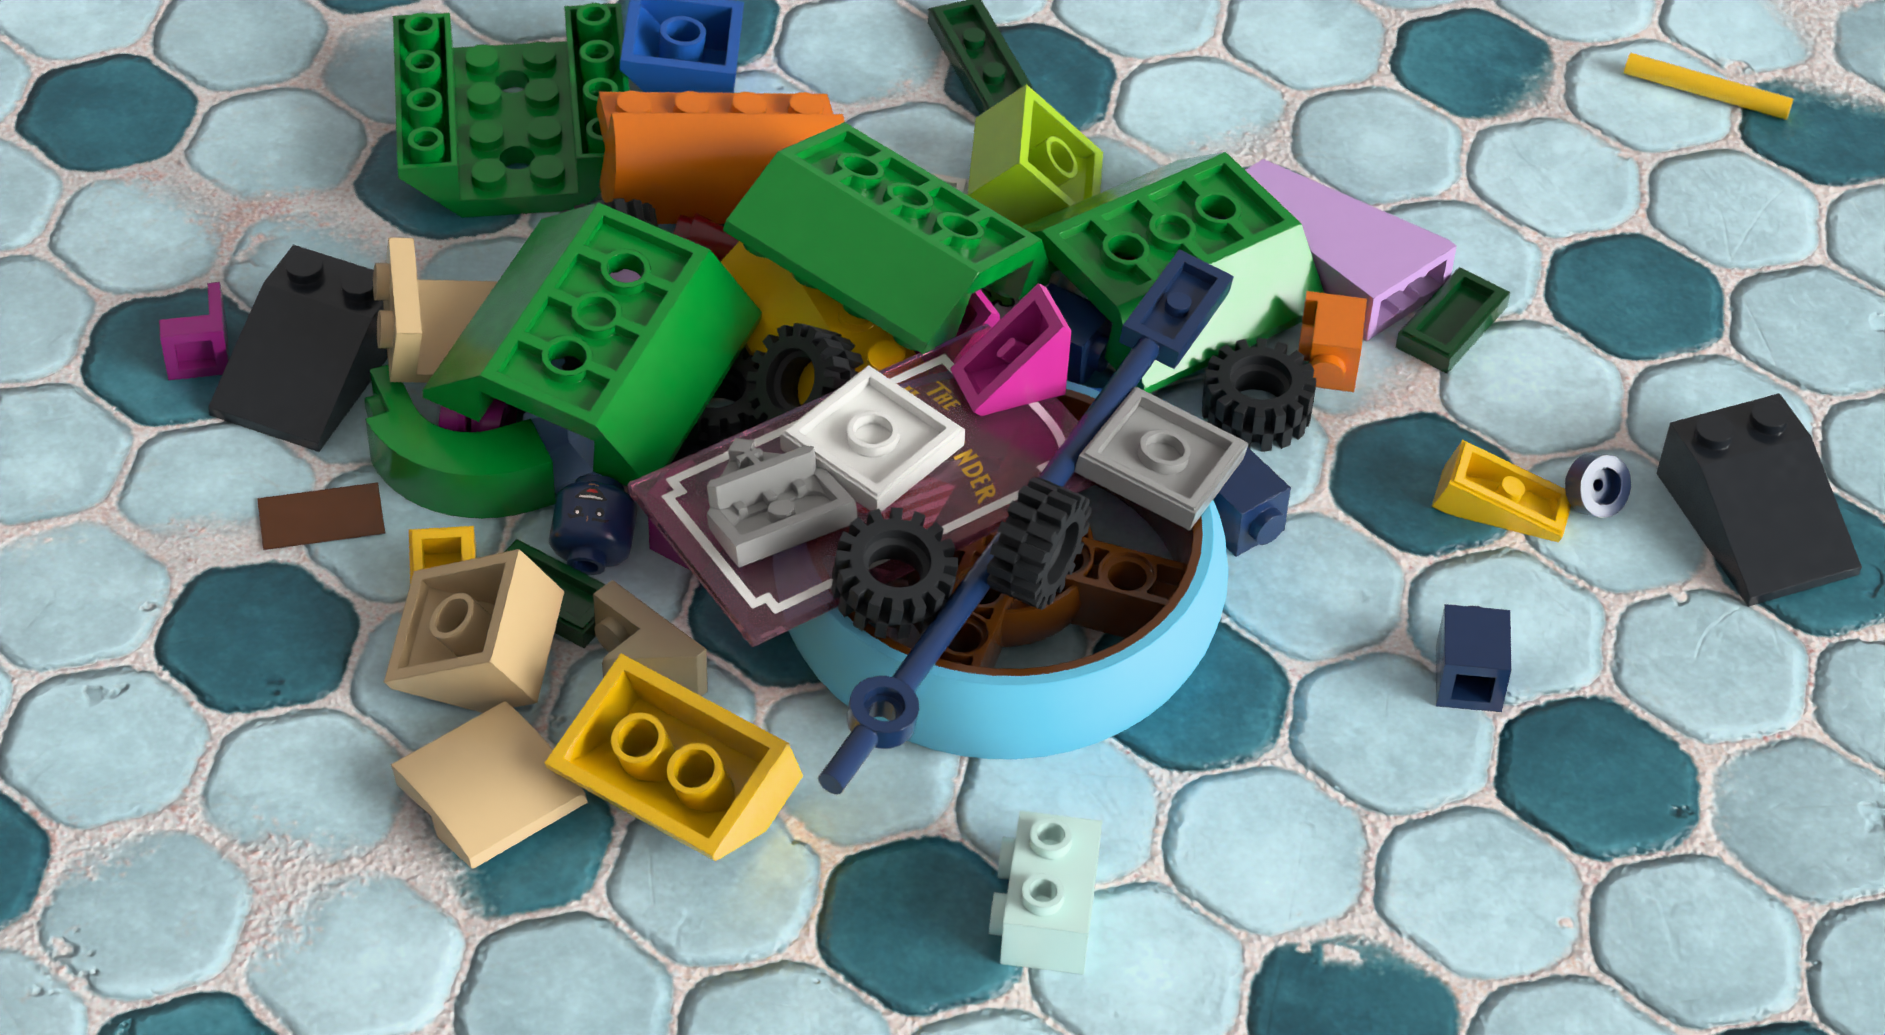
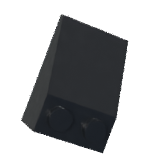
M293 244L262 284L208 406L209 415L320 452L371 382L370 369L383 366L388 359L387 348H378L377 343L378 311L384 310L383 300H374V270Z
M1780 393L1670 422L1656 474L1748 607L1860 574L1861 563L1813 439Z

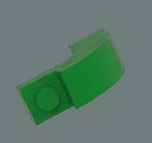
M388 365L370 369L373 395L365 397L364 403L368 416L365 420L371 463L385 483L395 492L426 509L464 518L485 519L515 516L555 504L553 461L531 418L483 432L469 433L444 429L431 423L418 412L403 382H390Z

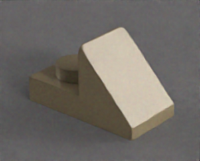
M613 580L593 594L595 634L603 648L609 652L602 661L603 678L622 653L700 696L708 692L706 648Z

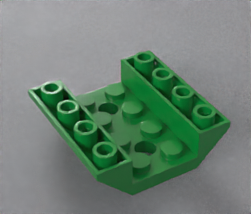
M589 3L585 5L564 6L566 41H536L524 44L476 45L454 48L450 13H415L412 15L393 16L398 178L462 218L561 212L565 209L573 210L576 205H587L601 193L599 183L605 154V145L596 111L599 92L629 91L628 77L620 70L624 39L621 3ZM512 87L522 88V89H523V90H521V91H519V92H505V91H503V90H505V89H507V88H512ZM516 163L530 165L523 169L507 168V166Z
M845 122L778 151L726 219L723 228L725 233L742 242L744 248L751 254L768 258L792 273L794 279L800 284L820 290L841 303L844 310L850 315L872 322L891 334L893 339L902 347L919 351L922 354L929 352L957 335L971 294L988 285L995 293L1019 301L1038 283L1043 286L1048 285L1052 276L1042 239Z
M1227 152L1174 161L1022 226L1023 229L1042 239L1051 272L1054 273L1060 270L1112 323L1105 359L1115 370H1117L1132 349L1119 342L1123 324L1179 249L1234 276L1230 293L1177 367L1173 369L1156 360L1153 362L1136 386L1148 393H1152L1207 367L1212 355L1218 357L1219 349L1225 345H1228L1235 352V344L1238 340L1246 339L1250 347L1256 344L1257 338L1268 339L1302 323L1306 292L1324 293L1302 223ZM1212 217H1226L1227 219H1215ZM1115 255L1120 256V257H1126V258H1128V257H1134V258H1136V259H1135V260H1124V259H1121V258L1116 257Z
M597 202L540 220L422 390V397L478 422L496 398L594 441L593 472L615 479L620 484L649 496L658 485L761 321L762 311L710 249ZM627 269L636 272L641 278L633 282L623 283L613 279L610 274ZM571 356L579 359L583 365L575 370L565 371L553 366L551 361Z

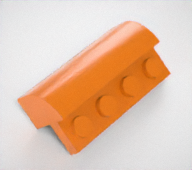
M599 92L596 111L605 145L599 183L604 202H612L613 199L624 198L625 202H629L632 199L641 200L642 204L648 202L655 208L658 224H676L680 214L694 218L696 213L717 224H725L726 219L778 151L845 122L843 114H833L828 94H812L808 92Z

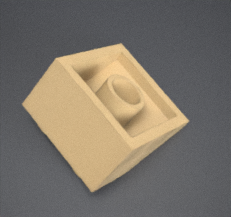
M520 549L414 571L384 683L393 690L481 713L490 710L504 701L513 708L536 704L564 591Z

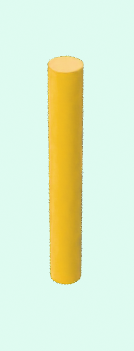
M1631 52L1624 69V74L1785 120L1789 116L1794 98Z

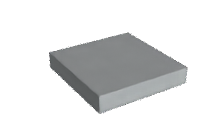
M1134 387L1081 452L1074 472L1190 531L1242 462L1249 443L1138 387Z

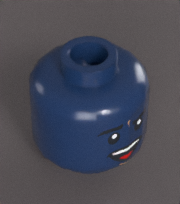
M602 475L580 476L575 480V483L567 485L557 494L549 534V545L556 555L567 561V565L587 575L601 574L605 571V567L617 566L628 559L632 547L638 511L637 505L631 495L625 492L623 484H620L617 480Z

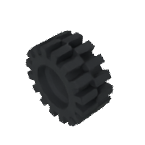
M794 323L793 327L783 325L777 328L779 336L768 334L762 341L768 349L767 352L756 350L751 359L760 364L758 372L748 371L747 382L756 384V390L747 392L748 403L760 405L752 412L756 421L765 422L763 428L769 432L800 419L857 375L859 372L855 371V368L864 364L861 354L851 352L855 345L850 339L841 337L842 334L802 323ZM812 361L814 384L809 397L801 405L798 398V383L804 368Z
M1257 338L1256 346L1249 347L1247 340L1242 339L1236 341L1235 352L1228 345H1225L1219 349L1218 357L1212 355L1208 362L1202 397L1201 412L1203 419L1208 418V423L1249 443V448L1251 442L1260 443L1261 452L1271 451L1273 441H1277L1281 449L1290 446L1292 436L1299 440L1305 434V427H1309L1316 390V378H1313L1314 369L1311 363L1303 365L1304 355L1298 350L1289 356L1286 355L1287 344L1278 341L1275 348L1271 349L1266 347L1267 339ZM1245 390H1262L1275 395L1276 398L1266 400L1254 399L1240 392Z
M1038 476L1037 478H1031L1028 486L1023 485L1018 491V501L1012 500L1007 509L1009 516L1006 522L1001 521L997 530L998 533H1001L998 541L992 544L990 554L994 555V557L987 565V573L990 574L987 578V583L991 586L990 588L1040 610L1045 609L1046 604L1050 605L1055 600L1056 592L1060 593L1064 588L1065 577L1067 574H1072L1075 567L1073 561L1076 554H1081L1084 546L1081 540L1088 533L1090 523L1087 522V519L1091 515V507L1088 506L1090 503L1089 498Z
M891 507L889 519H883L880 509L868 512L866 524L858 517L850 523L848 533L843 531L836 550L831 577L833 579L831 591L833 599L840 598L838 610L844 618L855 611L853 626L863 631L867 624L871 622L876 624L874 636L885 639L887 629L891 627L896 628L897 639L909 638L913 624L920 635L924 633L931 624L932 619L936 617L952 595L958 570V557H953L955 545L951 538L941 541L944 528L936 521L926 529L923 527L926 515L914 511L911 521L903 520V508ZM885 559L902 561L919 573L920 580L908 587L888 586L879 582L870 574L869 566L876 561Z

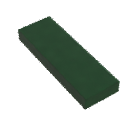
M964 0L928 8V25L980 115L1026 84L1035 91L982 0Z

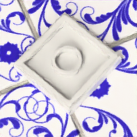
M869 365L780 433V449L786 453L803 445L814 446L817 468L826 469L854 500L869 511L880 509L881 512L963 447L965 441L964 428Z

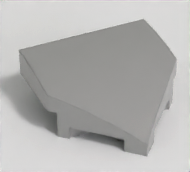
M735 438L728 449L729 463L719 478L710 480L707 485L710 509L707 512L709 528L738 568L847 527L858 518L854 498L826 469L817 468L814 446L803 445L784 454L763 452L760 448L756 449L755 440Z

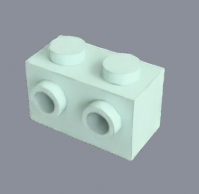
M1019 811L1016 838L1002 837L998 878L1009 879L1008 893L994 892L989 934L1002 936L1000 964L1084 975L1102 821Z

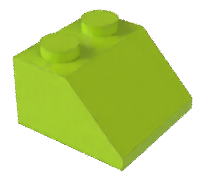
M1026 84L975 118L967 195L1022 227L1101 192L1103 151Z

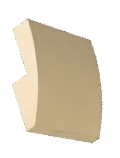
M506 701L391 764L397 786L432 817L437 837L471 869L588 803L582 787L547 769L544 762L553 749Z

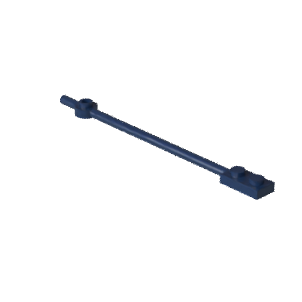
M1180 249L1177 251L1123 324L1119 342L1132 348L1038 477L1064 487L1075 471L1081 452L1133 388L1138 385L1153 362L1156 360L1173 369L1177 367L1230 293L1234 279L1233 275ZM997 532L892 677L873 676L861 681L853 689L847 712V724L851 733L818 776L820 785L826 791L836 795L841 794L874 748H894L904 744L913 735L919 712V701L915 691L991 586L987 583V578L990 575L987 573V565L994 557V555L990 554L992 544L998 541L1001 533ZM874 717H883L889 721H880Z

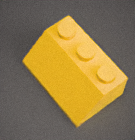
M622 653L618 656L544 762L547 769L713 861L719 860L766 832L803 777L788 742Z

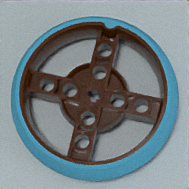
M953 375L931 378L909 385L913 389L908 392L911 393L916 390L920 394L914 396L965 429L966 443H964V446L938 467L960 463L965 456L957 460L954 457L970 449L973 451L969 457L976 453L979 457L968 462H1004L999 475H989L991 481H988L987 478L983 480L984 483L979 481L974 484V489L970 482L979 477L962 480L948 486V488L954 489L955 492L937 521L940 526H944L1020 490L1023 485L1028 486L1031 478H1037L1041 474L1037 466L1051 460L1059 449L1052 431L1029 404L980 416L972 411ZM937 381H939L950 391H952V393L949 394V392L944 388L936 393L931 394L930 396L926 394L934 389L941 387V385L938 384ZM1067 381L1065 395L1042 400L1038 403L1057 423L1066 439L1100 392ZM946 392L949 395L945 396V398L950 397V395L953 397L952 399L941 404H938L937 402L943 400V398L937 401L933 400L934 398L939 397L940 395H943ZM955 399L961 404L959 405L958 403H955L954 405L956 407H953L952 405L947 407V409L949 410H946L942 407L948 404L949 402L955 401ZM1074 472L1064 485V488L1069 489L1073 477L1076 476L1115 495L1148 522L1163 541L1173 560L1094 540L1089 526L1088 533L1081 540L1084 543L1081 554H1076L1073 561L1075 567L1072 574L1066 575L1064 588L1060 593L1056 592L1055 600L1050 605L1046 604L1045 609H1037L990 588L915 691L919 701V712L914 733L908 741L932 750L959 756L983 759H1027L1071 752L1096 744L1148 717L1168 701L1192 674L1205 655L1221 618L1227 593L1228 565L1225 534L1214 501L1212 500L1189 531ZM993 483L995 488L994 496H986L978 504L977 500L984 493L976 497L975 492ZM1011 503L942 535L941 541L948 538L952 539L955 545L953 557H958V570L952 594L997 534L1001 521L1005 522L1009 516L1007 509ZM860 517V519L866 524L867 519ZM850 525L773 555V572L779 603L829 580L823 567V561L827 559L835 560L839 539L843 531L849 532ZM890 559L869 569L906 579L909 586L916 584L920 580L919 573L913 567L898 560ZM831 588L781 612L796 647L809 667L835 697L849 706L851 693L857 684L873 676L892 677L912 648L893 640L887 635L885 639L874 636L875 628L869 623L863 631L853 626L855 611L844 618L838 610L840 598L833 599ZM1069 624L1126 638L1098 653L1070 662L1022 669L994 668L1003 647L1022 646L1042 641L1060 632ZM874 717L880 721H889L883 717Z

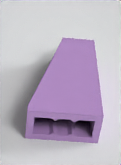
M1265 159L1246 169L1262 187L1302 223L1324 293L1367 299L1363 339L1365 341L1370 340L1424 305L1451 276L1457 245L1450 240ZM1217 217V219H1227L1226 217Z

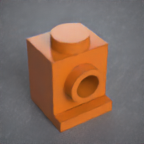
M1312 291L1306 292L1298 351L1304 355V361L1311 363L1314 369L1313 378H1316V387L1348 392L1355 391L1362 349L1367 299Z

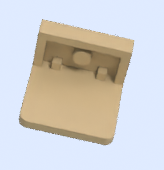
M389 237L385 263L374 264L373 293L374 300H383L384 310L378 311L377 343L378 348H387L390 382L427 383L492 291L497 281L417 280L414 238Z

